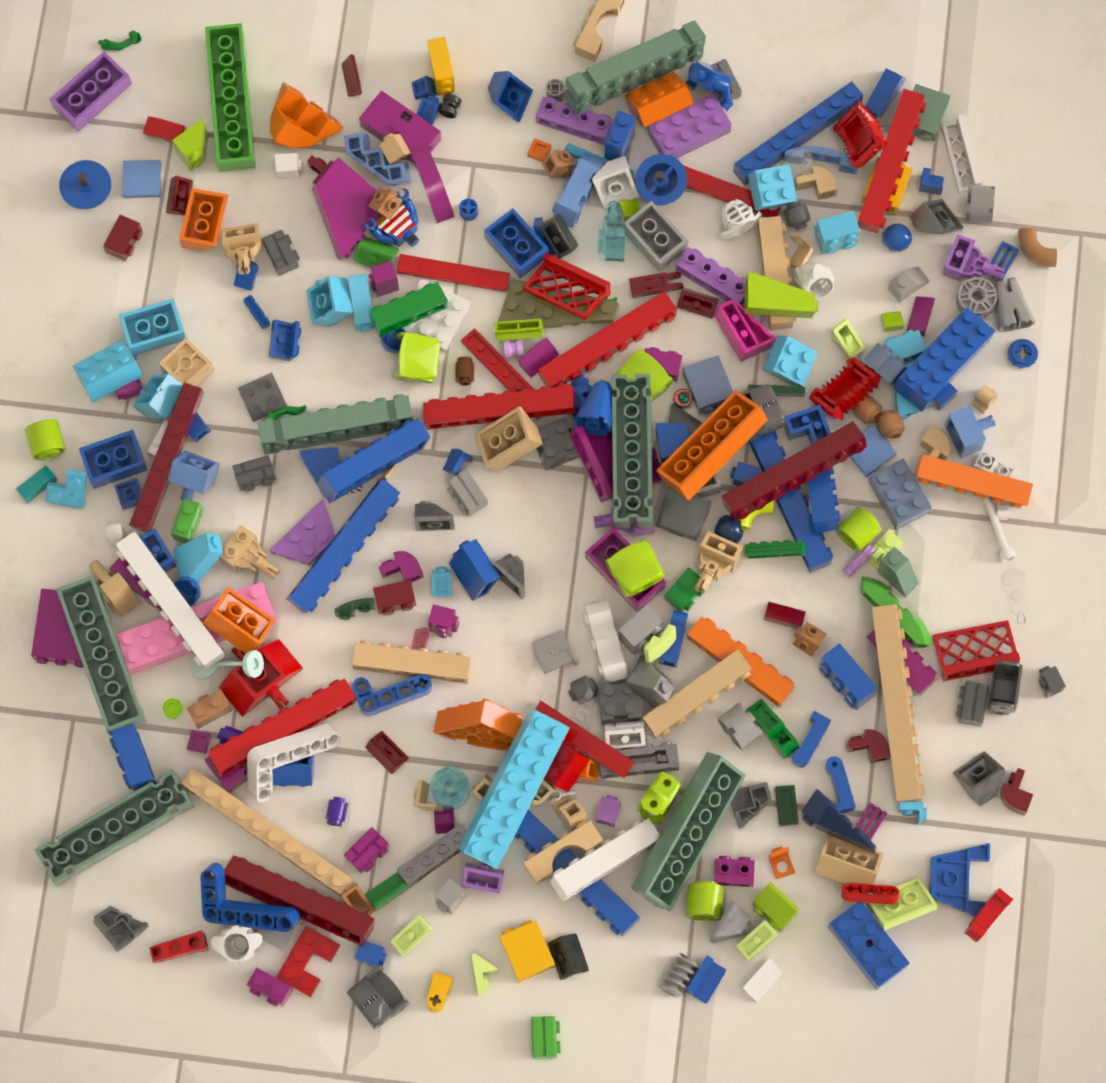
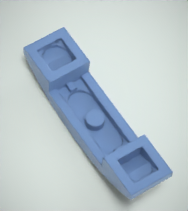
M803 146L785 151L784 162L802 165L803 158L839 164V172L857 175L858 169L851 164L848 159L849 157L836 150L818 146Z

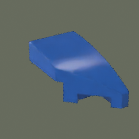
M542 217L535 218L533 228L536 235L549 248V254L555 255L545 238V234L539 228L543 224Z

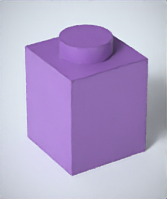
M602 796L596 822L615 827L621 801H618V798L615 796Z

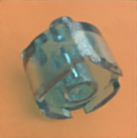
M451 766L438 770L430 782L432 798L438 806L444 809H459L463 806L470 795V784L465 773L459 768ZM453 785L454 790L447 791L446 787Z

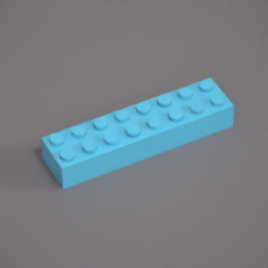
M531 707L529 708L458 847L459 850L498 869L570 727Z

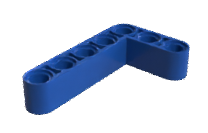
M217 862L211 863L201 873L202 915L209 923L288 932L300 920L299 912L292 907L226 900L225 871L223 866Z

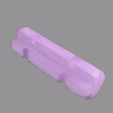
M866 545L862 549L863 551L859 552L850 562V565L843 569V572L848 577H852L855 570H858L868 560L867 557L875 552L872 546Z

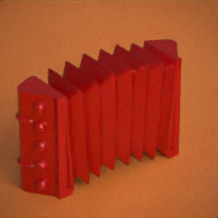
M860 101L851 107L833 126V131L843 139L842 142L847 147V154L850 155L848 159L856 169L864 167L887 144V141L883 139L885 137L882 135L883 131L880 130L881 125L875 120L876 117Z
M856 357L846 361L847 367L842 366L843 371L839 370L840 375L835 374L836 379L831 378V383L826 381L827 386L822 384L823 389L815 388L809 396V400L816 406L820 405L834 419L843 420V413L849 415L848 409L854 411L853 405L860 407L859 401H865L864 397L870 398L868 392L874 393L873 388H879L881 376Z

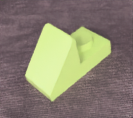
M845 318L831 330L832 341L841 346L848 359L857 356L865 349L848 319Z
M471 954L478 995H487L486 989H489L488 977H483V975L499 971L477 954Z

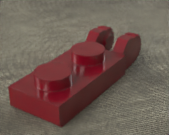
M663 272L630 278L629 284L632 298L684 288L682 282L668 284V280L681 278V272Z

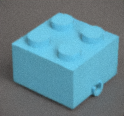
M790 164L759 169L748 174L755 211L764 209L775 210L778 209L777 207L787 206L797 201Z
M854 211L818 220L817 225L814 226L821 254H833L842 248L851 249L858 243L860 229Z
M328 276L323 280L315 281V285L306 290L313 325L331 327L353 314L347 278Z
M777 336L772 349H769L767 352L768 359L763 370L792 386H804L818 352L789 336Z
M169 374L152 376L145 388L140 390V396L133 407L149 420L167 418L172 414L173 406L177 401L182 384Z

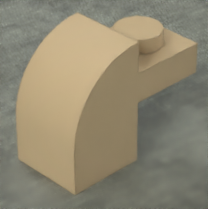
M812 166L811 174L802 173L795 178L796 191L815 187L818 200L835 197L837 194V186L833 174L822 166Z
M932 425L922 438L920 446L931 452L929 456L946 460L950 451L949 439L944 432Z
M567 795L552 804L553 810L562 820L567 831L572 832L579 823L583 821L588 822L586 811L576 798L572 800Z

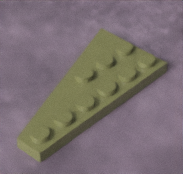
M512 279L498 322L541 318L544 328L562 327V325L570 324L576 326L582 323H612L615 321L619 303L603 299L585 321L523 291V286L527 283L526 281ZM533 284L531 288L538 289L542 288V286L539 284ZM559 289L560 295L570 293V291ZM556 290L546 292V295L549 297L556 296L557 292ZM585 295L574 297L575 302L586 300ZM588 296V299L597 298V297ZM572 298L561 300L564 304L573 303ZM587 305L577 307V310L583 313L588 309Z

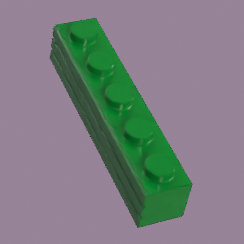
M799 539L790 542V540H784L783 542L772 541V543L762 541L759 544L749 542V544H745L744 556L748 559L806 556V544Z

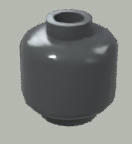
M798 201L787 205L784 215L788 226L791 228L796 227V230L807 227L806 223L810 221L811 217L806 204Z
M582 676L570 683L571 690L568 693L573 701L577 700L578 703L584 704L594 699L599 689L592 677Z

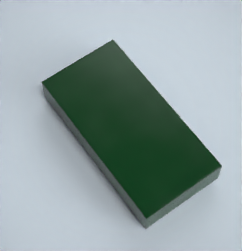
M795 785L776 786L775 796L779 826L798 825Z

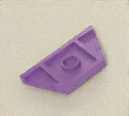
M321 500L269 551L274 555L278 554L293 561H300V563L306 565L313 563L335 536L324 501Z

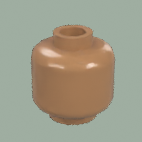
M869 396L870 398L864 397L865 401H859L860 407L855 406L854 414L865 424L875 423L882 416V406L872 396Z
M893 410L884 411L877 421L881 435L888 440L897 439L904 432L905 427L902 417H900L899 413L893 412Z

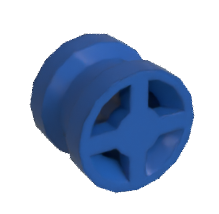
M470 198L461 201L459 205L461 218L466 221L474 220L478 215L476 201Z

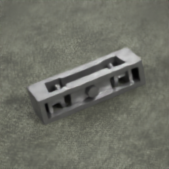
M662 742L660 746L646 744V746L633 749L632 747L617 750L631 760L651 758L657 755V764L655 762L633 764L626 776L679 771L677 744H672V742ZM599 764L601 779L621 777L603 764Z
M461 823L397 868L398 874L408 885L409 889L461 852L458 847L466 833V829Z

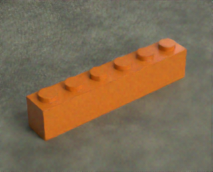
M923 454L919 455L914 477L919 478L918 482L930 484V481L937 483L936 487L948 489V486L956 488L955 492L966 494L969 491L974 493V497L981 499L988 496L992 498L993 502L1003 504V501L1010 502L1011 507L1019 509L1022 506H1028L1033 483Z
M701 616L687 634V639L717 662H721L733 652L739 650L753 669L750 671L751 676L745 679L744 682L780 708L794 690L793 681L785 675L782 677L778 674V670L771 664L766 665L762 662V658L754 652L751 654L747 651V647L742 642H735L731 639V635L723 629L720 631L716 628V624L711 619H704Z

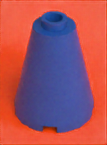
M603 380L596 382L575 416V426H583L590 435L604 436L607 435L608 431L611 432L613 392L609 382Z

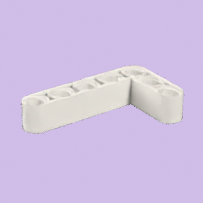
M325 723L252 748L247 756L248 790L258 802L264 803L268 801L272 796V769L337 747L342 739L340 734L329 723Z

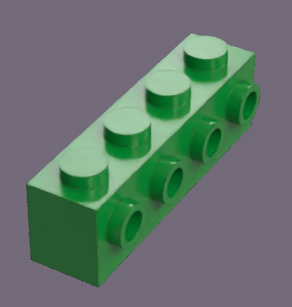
M438 282L434 284L428 283L420 290L408 292L404 297L394 298L383 306H375L370 311V321L380 338L447 309L448 300Z

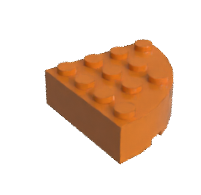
M482 699L479 702H470V704L466 705L460 704L457 707H447L444 710L438 711L433 733L456 741V738L467 740V744L508 751L524 720V716L520 713L508 711L507 707L497 706L493 704L492 700Z

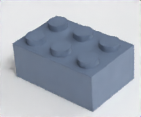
M904 458L870 475L868 482L896 530L930 513L932 506Z

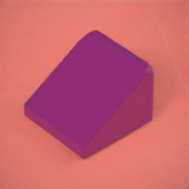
M453 808L443 809V812L434 811L436 834L448 833L455 828Z

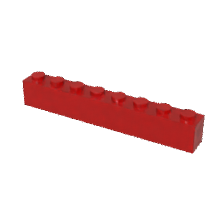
M903 89L886 138L887 144L883 147L858 219V226L861 229L878 234L880 228L884 229L887 220L884 217L885 212H889L893 201H890L891 195L895 196L898 185L895 184L897 178L901 179L904 168H901L902 163L907 162L910 153L907 151L908 145H913L915 135H912L914 129L918 130L921 121L918 118L919 114L924 113L927 104L924 102L925 95Z
M663 291L539 368L538 375L545 386L551 388L559 387V385L566 384L569 381L573 382L582 373L594 370L598 363L610 360L616 352L626 350L632 342H639L648 332H655L664 322L669 323L674 320L677 315V308L666 292Z
M561 384L555 388L543 386L538 390L525 388L520 392L504 391L503 394L467 395L466 398L459 399L458 397H449L447 400L441 401L439 399H431L429 402L423 403L424 425L430 430L493 423L517 407H522L529 418L577 413L576 391L569 384Z
M345 678L340 681L339 679L334 680L324 690L320 688L313 692L311 697L299 699L291 708L285 707L278 712V715L266 717L258 726L252 725L244 730L245 733L239 736L233 735L225 744L213 746L210 752H208V759L219 777H222L246 764L248 753L252 748L310 729L355 704L356 696Z

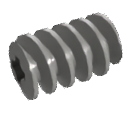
M680 953L682 957L675 958L678 964L672 963L671 965L674 971L668 970L667 974L669 977L663 978L665 984L659 985V988L675 998L676 995H683L680 988L687 989L684 981L691 982L688 974L695 975L692 968L699 969V965L693 959Z

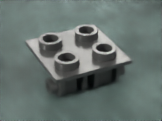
M272 372L238 387L240 396L253 422L266 417L269 412H275L287 406Z

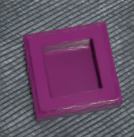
M191 730L187 750L207 754L211 734Z

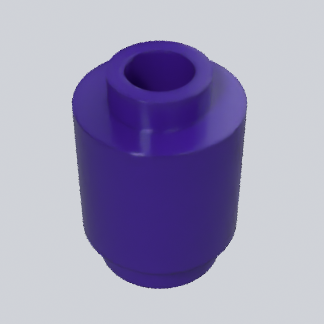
M226 725L225 728L220 729L217 739H220L219 744L223 745L233 735L239 736L244 732Z
M334 797L333 800H329L325 817L327 819L326 824L341 827L342 823L345 822L348 803L345 802L344 798Z

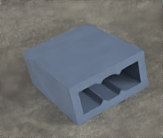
M719 355L683 368L684 379L699 414L713 412L715 408L719 407L733 393Z

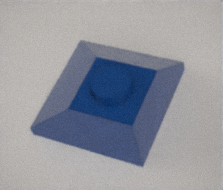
M509 71L494 72L488 86L492 103L515 121L520 122L533 89Z

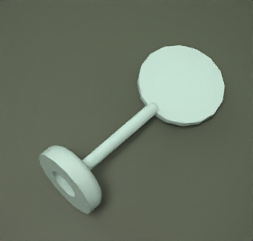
M251 650L244 655L243 661H218L207 670L203 665L199 667L195 660L192 659L191 671L196 678L203 680L211 677L219 666H242L244 673L248 677L256 678L262 673L264 662L259 651Z

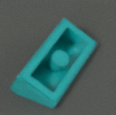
M45 465L17 487L16 490L29 503L47 489L49 482L55 483L57 478Z

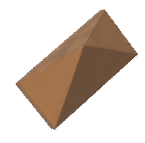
M354 883L340 894L346 905L359 912L371 915L376 911L357 883Z

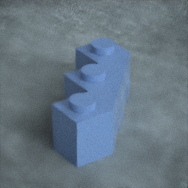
M356 133L344 136L347 155L377 175L384 182L393 186L412 182L409 164L402 162L391 165L381 148L370 150L368 134Z
M587 153L581 158L578 157L574 166L575 170L570 180L565 182L564 192L559 202H556L553 206V216L560 214L565 224L570 228H573L578 223L583 206L590 199L594 187L592 178L605 165L606 161Z

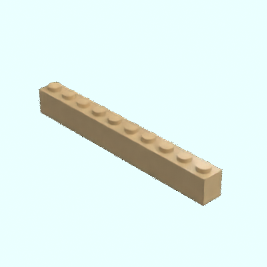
M895 604L872 607L896 801L922 800V795H925L924 784L920 783L919 777L922 775V766L917 762L920 750L919 745L915 744L914 739L917 736V728L912 723L915 711L914 706L910 705L909 700L912 697V689L907 684V678H910L909 667H905L904 659H907L906 647L902 646L905 634L904 629L900 628L899 620H902L901 608L898 609Z
M192 768L181 783L184 789L339 897H341L340 894L354 883L351 877L194 768Z

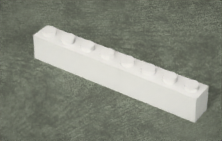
M132 532L115 544L118 548L116 553L122 561L126 560L129 566H127V569L133 576L137 575L140 581H138V584L143 591L148 590L151 594L149 596L154 606H160L162 609L160 614L166 622L168 620L171 621L173 632L177 637L181 635L185 640L182 644L188 652L192 650L196 655L193 659L199 667L203 665L207 670L223 659L225 655L136 532Z

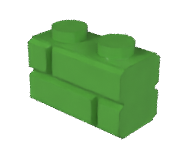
M183 498L171 532L174 540L187 543L194 539L200 522L199 517L202 516L204 510L201 503Z
M555 1016L531 1017L533 1059H556L557 1053H561L560 1041H556V1033H560V1022L555 1021Z

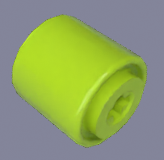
M56 419L38 421L25 428L33 459L40 461L51 460L65 452L64 440Z
M856 507L838 525L836 533L848 547L855 552H861L881 532V527L877 519L868 510Z
M697 881L689 884L686 917L697 921L721 920L723 912V886L711 881Z

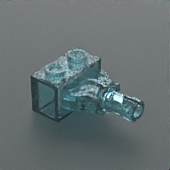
M616 201L609 202L608 215L604 217L603 230H599L598 253H602L601 260L624 261L626 224H621L619 203Z

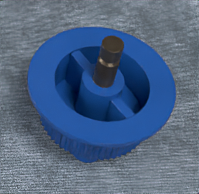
M667 154L653 155L644 160L637 169L635 176L636 189L639 195L648 203L653 201L655 205L671 204L679 199L685 191L687 185L686 170L683 164L673 156Z

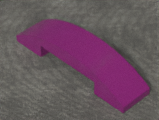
M426 147L410 153L431 204L436 222L440 223L455 217L429 148Z

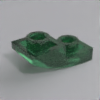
M362 598L344 603L335 608V615L341 620H350L351 617H355V610L363 613L375 610L374 598Z

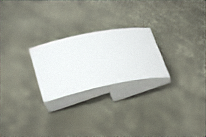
M983 449L974 464L976 469L1013 478L1017 471V468L1000 461V457Z

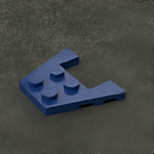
M990 843L931 857L929 893L933 899L975 917L985 902L969 900L970 861L989 862Z

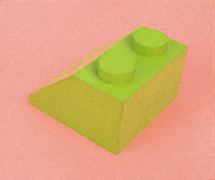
M200 119L172 140L178 157L189 170L201 166L206 156L208 132L204 120Z
M771 881L752 904L756 914L760 917L765 916L771 926L776 931L778 929L781 932L798 915L800 910Z

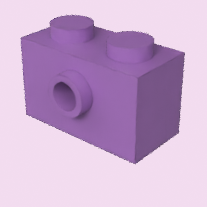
M466 862L461 886L500 894L504 870L491 868L490 865L485 863L476 865Z

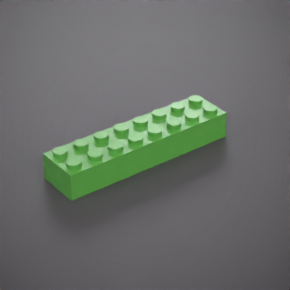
M242 23L205 27L218 170L221 172L256 168L245 38Z

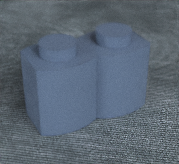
M877 343L863 360L893 386L907 369L904 366L906 362L899 355L895 358L891 354L893 350L885 343L883 346Z

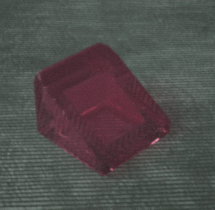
M424 627L415 630L411 648H426L430 634L428 628Z

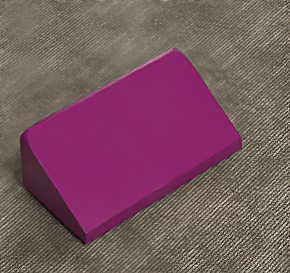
M916 296L906 331L913 330L914 332L919 330L921 336H925L935 298Z
M546 337L524 355L518 363L527 375L532 378L538 373L539 368L555 359L559 353Z

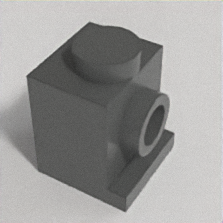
M1046 666L1039 670V684L1043 690L1046 689L1047 691L1044 695L1045 698L1064 691L1066 685L1056 666L1051 668Z

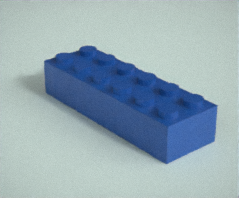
M966 307L903 372L893 389L923 412L985 347L994 335L995 330Z
M417 418L414 421L412 419L402 424V428L396 430V428L392 429L386 434L387 437L382 440L377 438L370 443V447L366 449L362 447L354 453L353 457L349 458L347 456L338 462L339 465L336 467L330 466L323 471V475L320 476L317 486L329 504L422 450L429 441L430 435L420 420Z

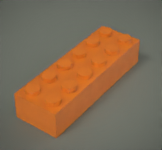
M735 390L656 472L664 484L689 501L764 425L768 418L759 405Z

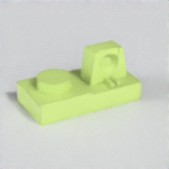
M889 529L873 546L875 552L867 557V562L878 570L881 559L894 546L899 549L904 541Z
M418 915L390 942L403 957L433 929L421 915Z
M764 920L739 942L736 947L750 961L779 934L767 920Z

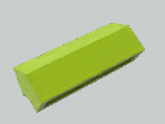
M542 319L495 322L496 341L542 338L544 336Z

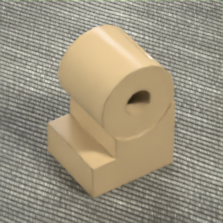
M984 385L971 402V405L985 414L996 400L997 393L987 385Z

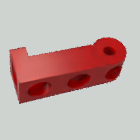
M1001 888L994 890L969 923L964 933L974 942H978L1014 899Z
M202 930L149 948L153 963H160L197 952L209 951L206 935Z

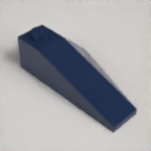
M816 789L802 809V820L810 827L813 825L822 832L874 854L876 852V845L860 829H853L852 823L849 821L850 819L846 815H839L836 809L837 806L821 791Z

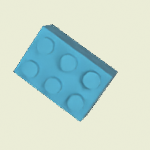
M174 298L119 315L132 356L178 343L186 338Z
M123 339L73 365L79 380L92 402L143 376Z

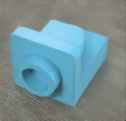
M436 567V570H432V596H452V570H447V567Z
M899 802L898 812L903 813L904 816H914V813H917V825H921L923 820H926L927 808H923V802Z

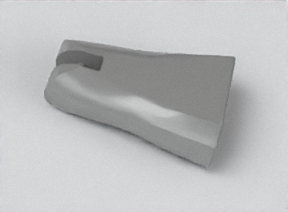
M1008 278L1009 292L1006 290L1003 279L996 280L995 289L997 291L996 302L999 331L1008 332L1029 328L1034 325L1036 321L1024 299L1016 278Z

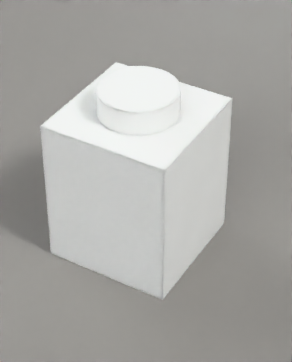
M297 153L275 154L277 179L300 177L299 171H303L302 159H298Z

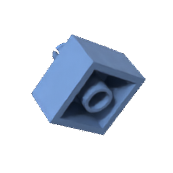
M970 405L949 413L945 423V427L960 458L982 450L986 440L983 430L996 426L995 421L992 420V415L977 421Z
M184 451L173 460L167 481L184 487L180 497L182 501L183 498L192 501L194 491L203 494L215 484L220 463Z

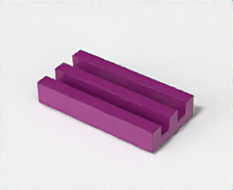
M873 803L869 804L855 827L860 829L871 809L874 810L873 815L862 831L866 834L877 814H880L881 817L868 836L870 840L887 815L886 811H882L881 808L874 806Z

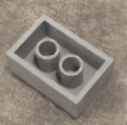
M653 201L649 202L623 223V232L658 271L662 270L688 248V240Z

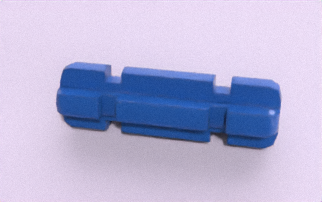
M249 295L244 298L245 305L249 307V311L258 321L262 329L267 328L270 325V321L265 317L259 305L255 303L253 296Z

